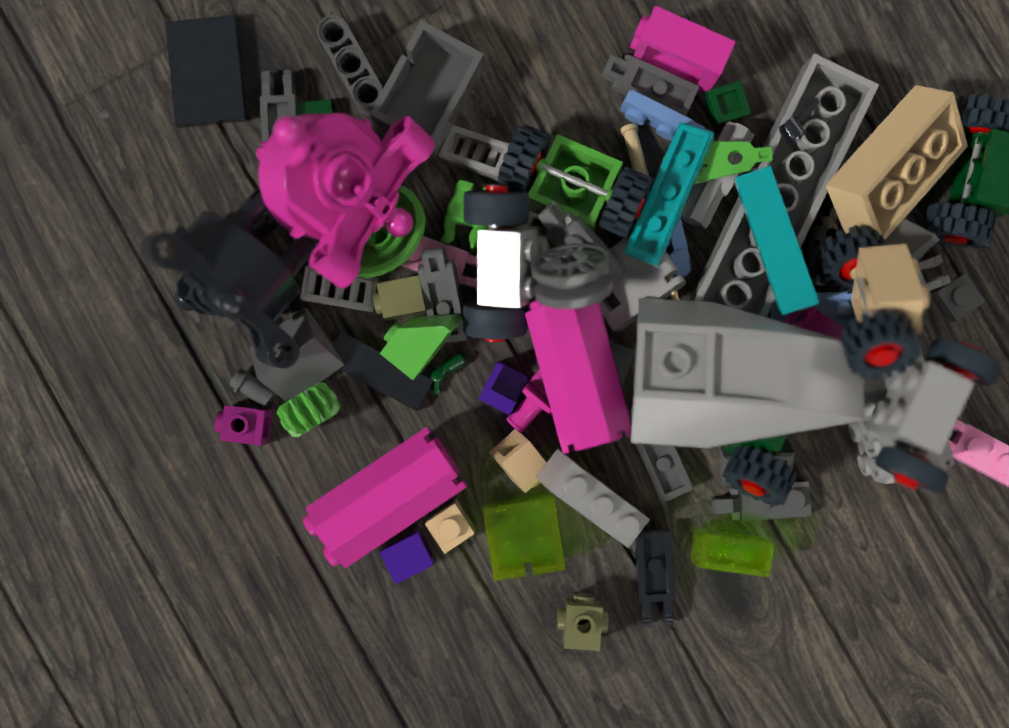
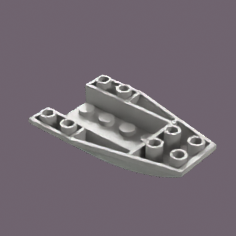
M639 298L631 443L711 448L864 420V378H861L859 373L853 374L851 369L848 368L841 339L714 302Z

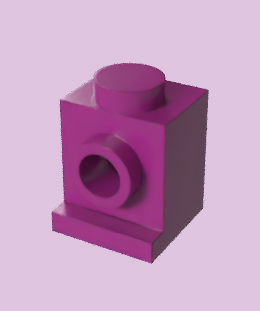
M224 405L223 412L219 411L216 415L215 432L221 433L220 441L253 444L256 446L269 444L273 410ZM238 418L242 419L245 423V428L241 432L236 430Z

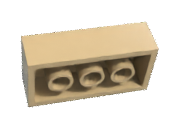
M915 85L825 185L845 234L849 233V227H856L857 232H860L861 227L864 226L869 228V232L873 229L877 230L879 235H882L884 240H886L968 147L954 92Z

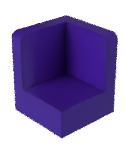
M498 361L478 399L510 415L528 381V377Z
M421 528L384 546L379 552L394 583H400L433 566L436 560Z

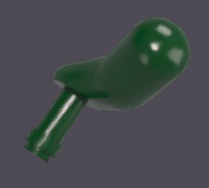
M457 353L433 371L430 379L434 381V394H441V381L448 374L467 363V358L463 353Z

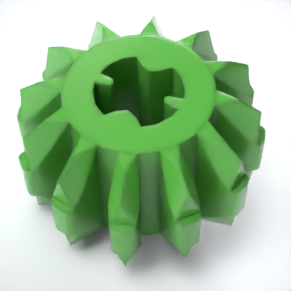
M317 383L279 406L276 413L280 418V423L285 430L287 429L291 437H299L337 414L340 405L336 400L337 397L333 390H330L326 383Z

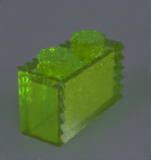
M697 527L693 533L690 561L697 568L769 578L774 545L762 536L757 537L754 534L750 536L747 533L743 535L740 532L736 534L733 531L729 533L727 531L722 532L720 530L715 531L713 529L708 530Z

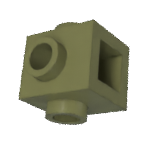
M575 593L573 598H565L564 608H558L557 629L562 630L563 647L565 649L600 651L601 633H607L608 611H603L600 600H595V596L591 594Z

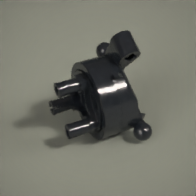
M255 188L237 211H230L225 218L210 211H203L186 230L182 226H178L174 233L154 232L144 237L141 242L140 252L145 262L151 266L175 270L181 277L176 282L177 291L175 293V301L181 309L186 311L195 310L198 314L218 315L221 318L226 317L238 324L244 325L249 331L256 357L265 365L286 369L297 362L300 353L298 343L279 326L284 321L280 315L299 294L300 288L295 277L318 244L312 238L302 236L296 239L283 255H276L263 242L277 228V225L274 221L268 222L270 217L265 214L268 208L259 189ZM158 243H168L165 248L169 254L168 257L158 256L161 252ZM276 344L280 345L277 349L281 351L278 357H275L277 352L274 351Z

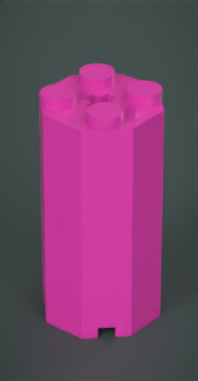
M537 300L529 303L531 311L526 312L525 316L563 454L574 451L572 444H574L575 451L619 440V438H623L621 433L623 430H625L626 437H630L632 419L600 303L575 309H555L544 306Z
M429 426L306 507L308 515L302 518L303 524L313 537L318 535L325 546L322 549L323 554L333 567L341 564L344 568H347L467 487L468 484L464 478L459 482L457 481V473L460 470L438 437L431 441L427 436L432 432Z

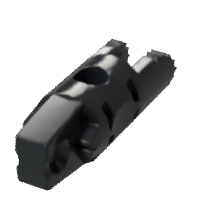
M828 192L806 235L803 254L810 278L813 279L815 276L820 283L827 284V282L824 280L818 259L820 247L822 244L827 245L826 239L831 236L836 239V232L840 231L841 226Z

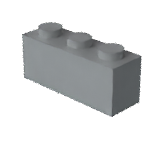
M558 449L536 476L549 491L627 548L630 547L650 520Z

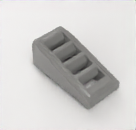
M453 125L438 156L445 161L498 182L499 169L504 161V154L508 151L509 143ZM460 138H463L465 142L459 155L454 154ZM473 144H477L472 159H468ZM489 149L491 151L486 160V163L483 164L481 162L486 153V150Z
M306 265L301 300L374 312L373 293H377L379 278L356 277L351 284L349 301L343 300L345 288L337 286L334 298H330L331 281L322 276L320 296L314 295L317 276L322 275L310 267V265ZM360 283L366 284L363 303L357 302Z

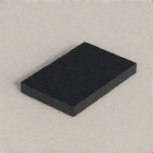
M228 15L165 22L175 125L178 128L248 121L238 19L236 16Z

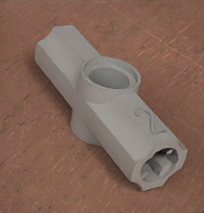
M728 121L722 128L716 141L751 143L754 134L749 128L739 123ZM733 153L728 158L729 163L733 165L739 164L742 160V156L738 153ZM738 174L695 184L682 211L681 219L694 227L705 230L711 223L721 199L727 196Z

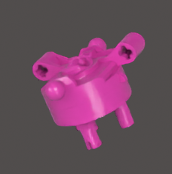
M309 113L296 117L287 115L276 122L274 133L268 141H263L260 144L263 148H258L256 151L257 158L260 161L259 184L261 194L271 215L284 228L291 231L290 235L299 239L304 236L320 240L310 257V267L337 287L345 288L355 280L360 271L363 247L372 233H376L384 224L388 233L395 237L405 236L411 231L413 218L410 213L402 208H395L399 198L397 191L406 176L429 158L435 148V141L409 116H403L393 123L381 141L372 130L371 122L367 118H362L360 121L343 113Z

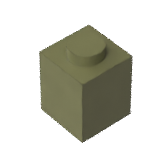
M419 275L377 283L378 292L373 293V301L376 313H382L383 319L388 321L426 313Z

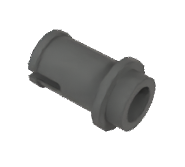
M240 368L229 384L234 388L233 392L236 394L239 392L243 393L265 409L271 403L276 393L252 375L253 371L251 369L246 371Z

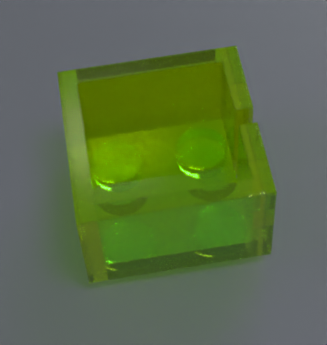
M553 493L483 504L493 581L526 576L525 562H531L533 575L565 570Z

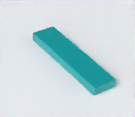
M679 123L624 249L626 256L659 267L713 142V132Z
M771 166L735 177L734 183L781 317L818 305L819 301Z

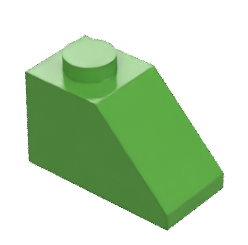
M458 314L411 317L402 325L395 323L384 337V340L388 343L380 354L410 379L414 380L428 366L463 318Z

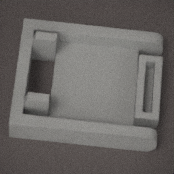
M631 233L627 238H624L609 249L626 269L620 278L612 282V291L621 304L612 310L605 298L599 302L606 321L612 330L618 333L638 319L639 298L665 300L671 293L679 290L686 284L681 275L669 282L666 280L679 271L666 251L659 267L626 256L624 249Z

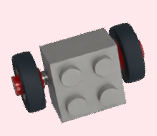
M934 339L925 356L928 362L915 363L912 367L904 365L906 371L901 374L897 370L892 372L893 377H889L887 380V387L889 389L883 401H880L875 406L871 414V421L873 423L869 431L912 450V452L901 451L887 446H883L880 450L875 464L882 470L894 475L893 481L913 490L921 487L935 493H942L950 475L932 464L925 457L928 456V453L941 455L974 383L992 385L997 379L1001 365L989 355L981 352V349L969 343Z

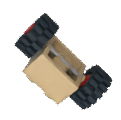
M862 226L860 232H857L856 227H849V233L847 234L840 230L836 232V239L830 236L826 239L827 245H821L818 259L828 287L831 289L835 287L836 292L840 293L846 288L847 294H852L851 302L856 320L854 319L849 323L850 328H844L843 336H841L848 368L851 369L853 374L859 373L860 377L865 379L869 374H871L872 379H879L880 374H885L886 378L893 377L892 372L896 370L901 374L906 371L904 365L912 367L916 363L914 358L920 357L921 347L917 335H921L923 330V309H927L929 306L928 289L926 286H921L919 281L918 261L911 258L907 244L886 246L883 236L879 235V232L875 229L869 232L868 227Z

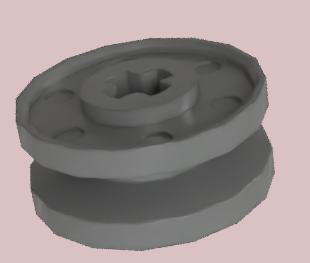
M569 244L545 250L537 255L531 262L532 275L536 280L534 284L536 300L544 306L555 309L587 307L602 301L610 295L613 289L612 278L608 272L611 266L608 251L600 246L590 244Z

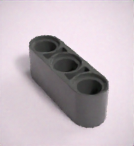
M337 15L326 16L317 26L318 38L358 110L363 115L370 117L369 113L377 99L373 103L366 104L361 102V98L368 91L377 92L379 97L383 90L382 85L345 20ZM336 31L344 33L339 41H328L331 33ZM358 61L361 63L360 68L356 72L347 73L344 71L349 62Z

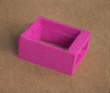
M655 5L650 18L645 15L642 16L630 48L636 50L633 57L698 85L697 92L705 95L720 77L736 41Z

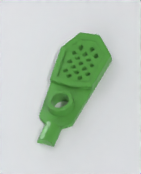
M713 141L701 167L702 172L698 174L695 184L749 172L755 163L773 161L772 146L754 148L750 142ZM733 153H738L742 156V160L739 164L733 165L728 161L729 156Z

